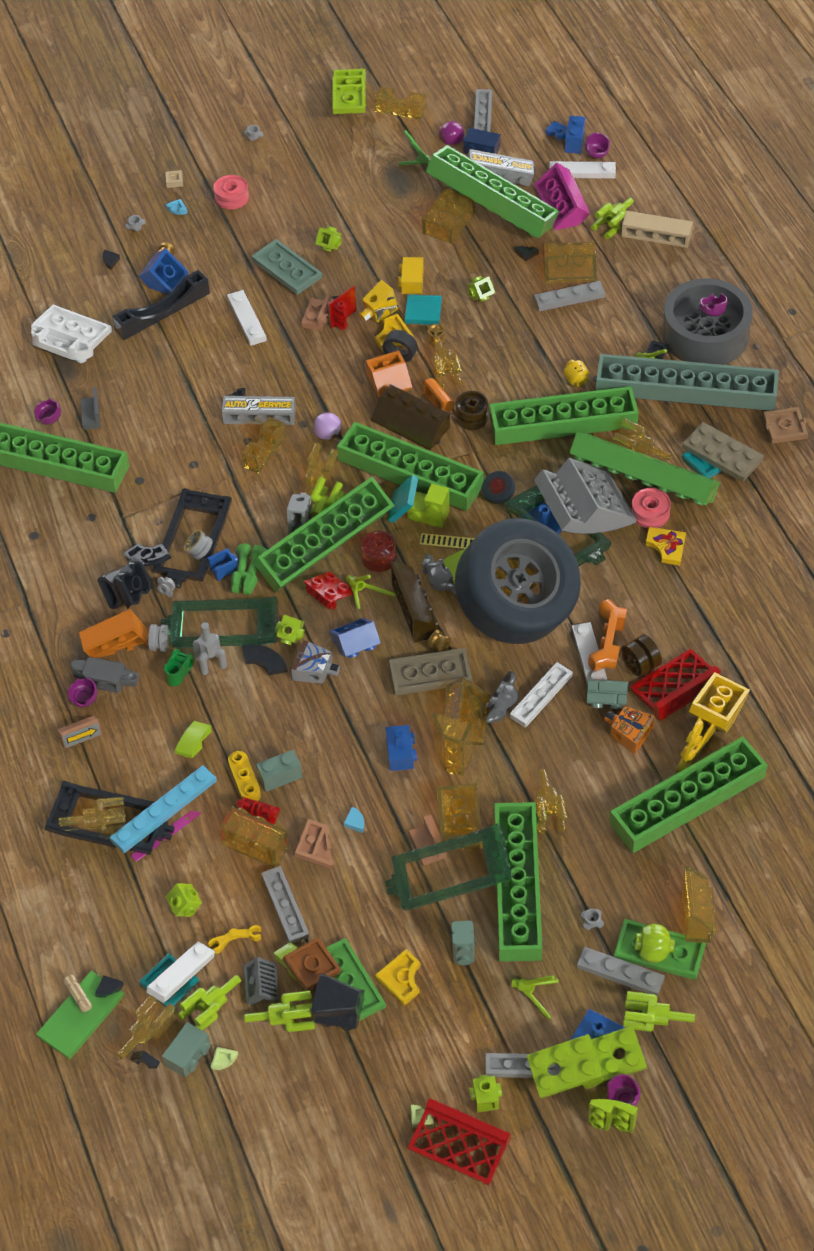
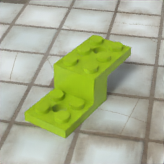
M365 69L334 70L333 114L365 113Z
M633 1026L591 1039L590 1035L587 1034L526 1055L541 1099L583 1085L586 1090L607 1083L616 1075H630L648 1069ZM619 1048L624 1049L626 1052L625 1057L620 1060L615 1059L613 1056L614 1051ZM553 1064H557L561 1068L560 1073L555 1076L550 1075L548 1072L549 1067Z

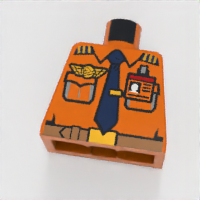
M624 707L619 715L609 711L604 721L612 725L610 736L626 749L636 754L653 730L655 716Z

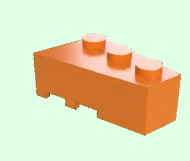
M131 609L79 632L83 651L91 658L116 654V650L127 648V651L133 650V646L145 644V647L149 646L147 627Z

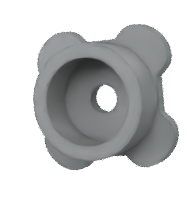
M250 125L244 131V134L251 141L263 136V132H260V128L257 125Z
M132 215L128 218L126 228L140 231L141 226L145 224V220L141 219L138 215Z
M159 577L157 579L158 592L172 597L175 583L168 577L164 579Z
M588 909L581 913V918L584 919L583 927L586 930L594 927H603L604 921L601 920V911L599 909Z

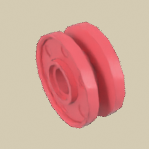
M226 175L216 180L214 184L216 204L221 208L229 210L244 206L249 200L248 183L246 180L236 175Z
M645 488L634 495L631 511L636 517V523L639 526L658 528L667 523L670 517L671 500L664 491L657 488Z

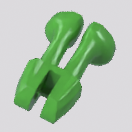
M245 543L237 546L235 552L239 557L237 572L232 573V593L240 594L242 585H244V595L252 594L258 582L256 577L257 568L253 562L259 555L267 551L266 548L254 545L252 550V547ZM251 558L248 572H245L247 561Z

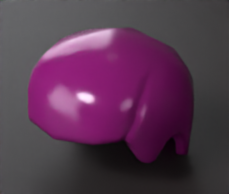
M455 121L446 122L439 128V137L447 145L458 144L464 138L463 128L461 124Z
M592 133L587 137L585 151L590 157L603 158L609 151L610 140L602 133Z
M711 294L708 298H702L699 303L701 312L711 317L721 315L726 310L727 297L721 294L717 298Z
M51 398L40 402L34 410L35 418L44 425L54 424L61 416L59 403Z
M88 677L86 679H76L68 690L70 702L80 708L89 707L96 701L98 695L95 682Z
M616 1075L608 1082V1100L620 1101L632 1106L637 1105L640 1100V1088L630 1075Z

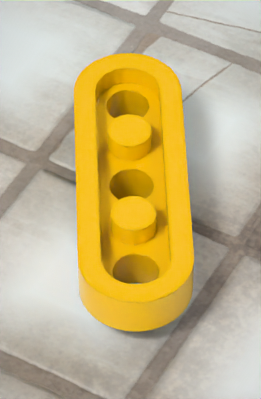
M242 751L231 753L228 763L241 798L246 797L259 801L261 791L248 756Z

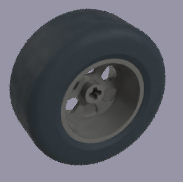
M521 518L502 520L484 529L465 549L459 559L455 572L456 596L465 616L483 634L497 641L509 644L534 642L556 629L573 611L581 586L577 560L564 539L555 531L539 522ZM507 559L518 561V568L512 569L507 563ZM526 566L534 573V575L530 576L526 573ZM496 568H500L506 573L505 579H496ZM531 583L539 584V595L530 590ZM502 587H506L510 591L509 597L502 591ZM524 594L529 603L522 604L517 602V595Z

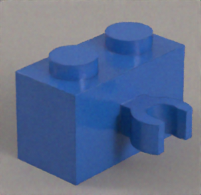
M569 116L567 129L556 127L555 139H565V153L581 154L586 117Z
M410 725L386 727L390 771L414 769V761H417L416 749H412V744H415L414 732L410 733Z

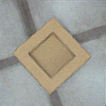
M182 170L165 172L167 188L183 186Z

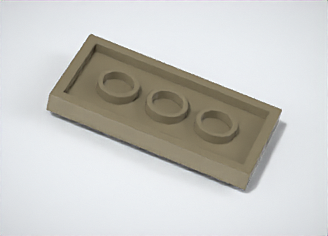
M704 422L682 444V449L741 482L748 478L764 458V455Z
M465 648L389 660L395 696L472 684V676Z

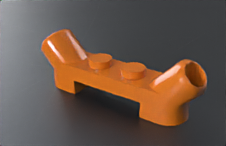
M611 599L602 601L598 607L599 615L607 623L604 624L603 634H606V637L602 636L600 644L602 649L591 653L588 657V665L595 672L604 668L616 669L620 646L612 645L615 630L623 631L627 609L617 607Z

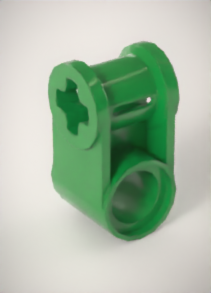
M175 649L172 652L170 659L164 666L166 683L169 686H179L194 664L195 655L182 653L179 649Z

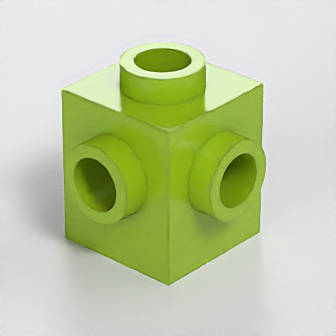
M327 226V229L319 228L315 244L322 246V250L331 252V249L337 250L342 242V233L336 232L337 228Z
M477 276L471 279V283L467 284L468 294L473 300L482 302L489 299V295L495 293L493 283L489 277L482 278Z
M283 615L282 621L277 623L275 629L277 637L281 638L280 642L291 645L292 642L297 643L298 640L301 641L305 631L302 629L304 621Z
M176 883L165 896L175 916L191 917L202 904L192 884Z
M482 1075L473 1079V1087L469 1088L471 1101L476 1102L477 1113L498 1110L499 1097H502L500 1083L496 1084L495 1076Z

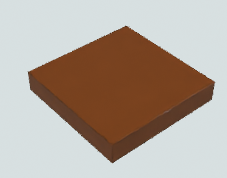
M319 937L288 953L282 959L304 991L317 987L320 974L333 978L342 971Z

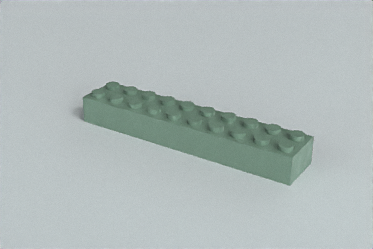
M600 354L596 391L632 386L634 398L774 411L777 399L779 370Z

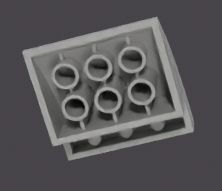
M568 458L556 474L542 470L534 479L563 531L582 534L599 533L619 529L637 521L607 470Z

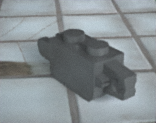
M88 657L87 661L74 660L71 663L73 676L80 679L90 678L95 682L98 690L118 693L122 691L123 686L136 687L139 681V673L126 669V665L118 661L112 662L101 658Z

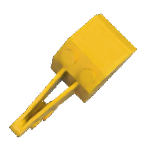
M715 672L690 707V715L698 720L686 739L688 744L681 753L682 758L676 771L680 772L692 765L716 729L727 734L748 696L749 689ZM704 722L710 725V728L702 738L700 734Z

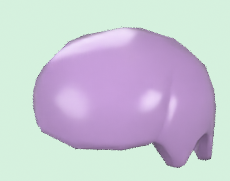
M323 413L315 419L313 431L319 438L330 440L334 434H339L342 424L339 417L335 414Z

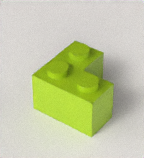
M431 484L427 494L416 491L413 507L407 511L408 519L443 528L450 512L449 488Z

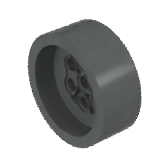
M702 278L682 283L671 291L665 301L662 326L663 342L669 345L668 350L681 361L719 365L732 362L745 351L749 343L753 315L751 302L741 289L726 281ZM711 294L718 298L721 294H724L727 297V306L724 313L711 317L701 312L699 303L702 298H708Z

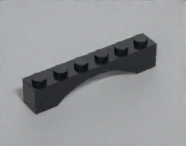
M197 270L184 277L180 284L159 302L139 309L126 308L113 315L115 331L123 340H126L209 295L208 278L200 270Z

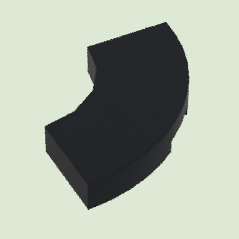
M138 543L124 552L129 561L135 557L142 561L144 566L158 565L172 558L163 544L155 547H144Z
M257 644L242 645L246 664H256L263 667L269 676L288 672L284 659L273 649Z

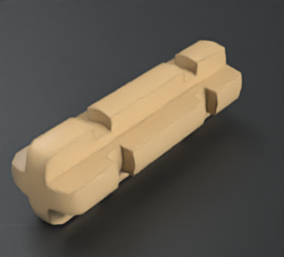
M71 974L65 977L64 984L69 989L75 1002L79 1005L80 1010L84 1013L90 1010L92 1005L79 983H77L74 975Z

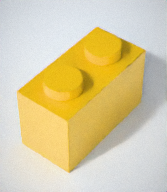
M403 257V263L399 264V274H402V276H398V287H401L402 294H422L423 257Z

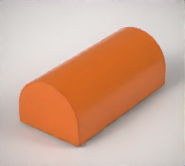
M435 379L425 380L423 394L434 406L450 412L454 407L453 400Z

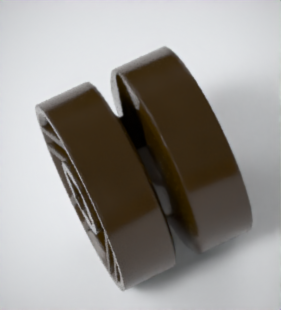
M466 391L457 397L456 421L460 427L467 430H477L486 425L488 421V399L481 392Z
M642 634L621 647V654L626 666L637 677H641L662 664V657L657 645L646 634Z

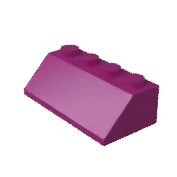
M556 162L534 184L541 201L559 210L553 224L555 230L580 225L590 215L589 209L570 170Z

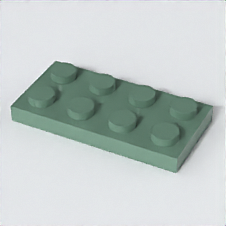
M277 239L251 256L255 264L296 295L322 278V272Z

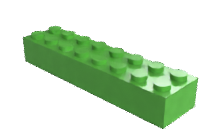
M446 145L434 153L430 159L426 172L431 177L439 179L446 186L456 189L461 195L468 196L475 203L483 205L490 212H495L502 219L512 222L517 228L527 231L531 236L539 238L552 228L559 210L450 146Z
M632 386L490 404V423L495 445L576 435L577 432L588 434L638 427L639 413Z
M357 422L353 423L337 446L338 461L401 485L412 475L418 477L417 492L427 494L431 484L449 488V505L464 511H468L482 489L484 472Z
M0 423V466L114 493L117 492L129 468L127 452Z
M577 432L570 450V454L575 455L574 459L583 462L591 461V465L599 468L608 467L607 471L615 474L625 473L624 477L632 480L641 479V483L648 486L658 485V489L667 493H673L674 491L676 492L675 496L683 499L693 498L692 502L700 505L714 502L721 483L587 433Z
M370 477L259 555L253 564L276 593L389 513L394 504L374 478Z
M742 736L611 810L609 824L629 850L635 853L764 779L767 764Z
M536 802L495 803L499 962L542 961Z

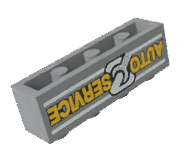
M471 149L468 152V158L513 184L530 186L534 176L532 160Z
M224 396L223 424H295V397Z

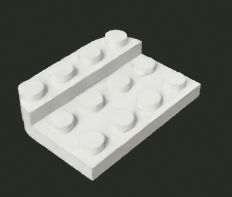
M52 305L31 326L32 345L68 359L76 360L79 363H84L88 358L92 357L93 349L112 332V326L56 305Z

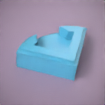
M181 199L165 204L166 209L170 213L177 215L187 214V208Z
M352 807L344 822V827L363 833L365 826L361 812Z

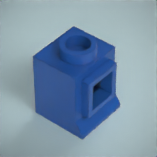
M228 548L208 557L209 568L217 581L238 569V558L235 554H231Z

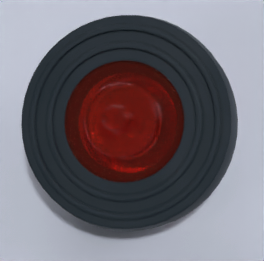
M495 471L489 474L483 481L482 492L491 503L502 504L513 496L515 482L508 473Z

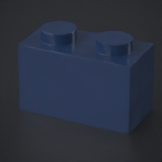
M469 128L463 140L464 153H468L471 149L497 154L501 147V134Z

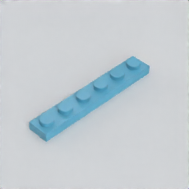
M202 765L110 836L111 842L123 854L216 783V777Z

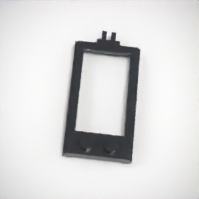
M186 488L182 489L176 510L162 543L169 553L186 509L218 515L210 535L212 546L207 554L202 557L197 573L164 567L165 562L154 565L153 572L167 575L174 583L177 581L176 588H181L182 582L186 583L187 579L199 582L204 581L209 567L208 557L214 554L229 513L232 498L225 495L220 496Z
M63 780L46 822L45 831L117 848L110 840L112 835L68 826L79 797L143 811L154 802L84 787ZM165 821L149 834L146 843L138 842L129 851L151 855L156 840H171V833H174L175 828L168 825V822Z

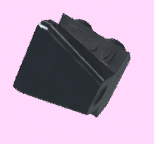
M135 557L126 565L111 570L97 579L111 609H117L122 603L127 609L132 605L139 604L141 595L148 594L151 588V581L142 561Z
M320 974L311 1012L315 1016L314 1023H319L323 1027L338 1026L346 1031L356 1029L364 1003L365 990L356 989L328 975Z

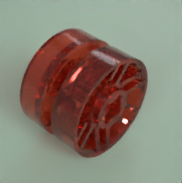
M373 531L364 536L361 541L362 562L364 566L374 572L389 570L391 568L390 562L396 561L394 538L384 531Z

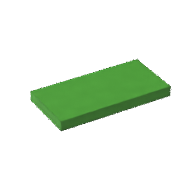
M624 919L614 953L615 958L681 977L697 979L706 947V940L668 930L671 939L675 940L674 951L669 952L666 959L661 962L647 963L640 958L639 950H634L636 933H641V929L647 925Z
M344 938L326 947L342 970L339 975L333 978L356 989L365 990L359 1021L386 1008V1003L347 939Z
M91 971L79 985L89 999L92 1008L85 1013L82 1012L72 995H70L37 1032V1038L70 1060L125 996L124 992L120 990L106 998L96 997L95 993L102 977Z

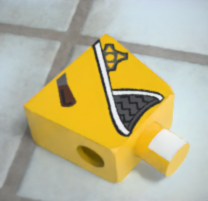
M379 281L363 298L362 301L365 309L359 313V317L364 322L369 318L380 322L395 312L398 306L393 288L384 281Z

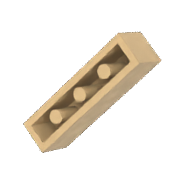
M626 211L622 224V237L688 248L693 222Z

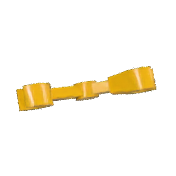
M253 925L249 929L237 930L232 928L224 936L211 939L208 943L209 948L218 944L219 946L213 949L215 954H218L230 941L237 938H250L253 941L261 940V934L254 935L253 932H261V927Z

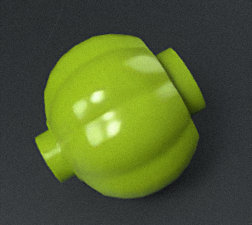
M649 924L641 929V933H636L634 950H639L640 958L647 963L661 962L666 959L669 952L674 951L675 940L671 939L668 930L662 925Z

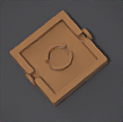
M799 407L763 412L766 431H768L772 444L807 439L806 420L802 418Z

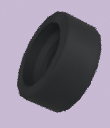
M392 330L387 334L382 347L385 354L399 350L406 363L413 359L418 345L415 338L403 330ZM393 342L403 345L407 351L397 348Z

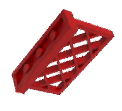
M690 648L631 685L630 691L655 712V717L659 721H662L695 700L713 673L721 675V671L716 665L710 666ZM688 657H692L695 660V662L684 663V660ZM672 667L680 668L679 672H668ZM683 668H694L693 673H682ZM696 669H706V670H707V671H705V672L702 673V674H701V673H696ZM665 677L664 682H653V679ZM667 678H678V683L667 682ZM681 678L692 679L688 683H681ZM640 687H649V692L639 691L638 689ZM652 687H663V692H652ZM666 688H677L672 693H666ZM651 697L662 698L655 704L651 701Z
M429 1098L425 1111L409 1143L408 1150L490 1186L505 1149L511 1140V1133ZM428 1115L437 1118L440 1126L427 1131L425 1122ZM455 1126L458 1128L460 1135L447 1139L444 1128ZM442 1130L445 1141L433 1145L429 1134ZM473 1134L478 1137L480 1144L468 1149L464 1137ZM427 1135L430 1147L425 1149L415 1147L417 1139ZM462 1139L466 1150L453 1154L449 1143ZM447 1144L451 1156L443 1159L437 1157L435 1149ZM495 1144L501 1147L497 1155L488 1158L485 1146ZM482 1148L486 1159L473 1163L470 1152ZM467 1154L471 1165L464 1168L458 1166L455 1158ZM488 1163L490 1173L487 1179L478 1175L475 1167Z

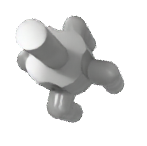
M204 622L201 624V636L193 642L195 658L200 663L201 673L207 675L209 673L207 664L209 658L218 657L221 669L227 667L225 651L220 647L219 636L210 633L209 624Z

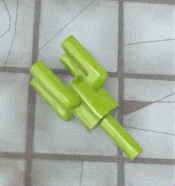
M628 198L623 204L619 203L613 206L610 203H606L594 214L598 220L590 226L591 230L595 231L603 223L607 222L611 229L604 234V238L609 240L621 229L619 222L625 217L626 209L634 203V200Z
M319 477L310 496L314 502L310 511L312 517H315L345 496V492L340 491L343 486L342 483L336 482L330 497H328L326 494L329 488L323 486L326 479Z
M235 975L221 988L214 985L207 991L204 988H199L179 1004L182 1010L177 1014L178 1017L184 1020L198 1008L201 1014L194 1019V1022L197 1024L195 1027L203 1031L218 1018L217 1011L227 1002L225 995L241 982L240 977Z
M311 991L283 994L281 996L282 1003L271 1004L268 1007V1011L245 1014V1022L270 1020L271 1026L285 1024L287 1032L316 1029L314 1021L294 1023V1019L312 1016L311 1008L313 1003L292 1005L291 1003L292 1001L311 999Z
M627 991L625 1009L640 1010L642 1013L625 1011L623 1026L626 1028L633 1026L634 1030L651 1032L654 1029V1024L668 1026V1020L691 1023L695 1021V1014L670 1011V1004L657 1003V996L654 994Z

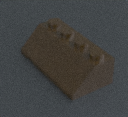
M391 384L380 395L371 417L372 422L429 451L450 429V413Z
M391 561L392 587L414 643L427 640L439 628L436 617H432L433 610L431 604L426 602L427 595L425 589L420 587L421 580L419 574H415L413 567Z

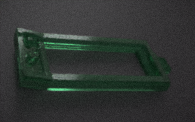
M535 485L508 500L505 504V509L518 518L536 521L527 511L545 502V499L538 486ZM601 532L586 533L595 543L574 554L578 566L590 562L598 565L606 560L603 552L610 548L611 541Z
M277 596L260 599L174 601L172 615L161 619L160 624L168 626L172 648L193 647V642L198 640L200 636L182 637L183 611L258 609L257 635L219 636L220 646L272 644L277 642V632H275L278 623L279 602Z
M495 824L473 833L393 856L392 862L395 873L391 875L392 879L385 881V886L390 887L386 889L387 894L395 893L396 896H399L402 909L408 911L512 879L501 826ZM482 841L488 876L412 898L406 869L407 863Z

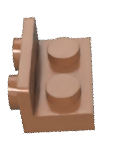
M326 295L325 300L311 298L301 322L303 328L322 331L324 324L328 322L329 303L331 302L330 295Z

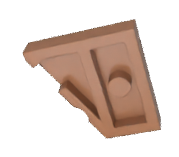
M308 819L294 857L332 869L333 860L328 839V826Z

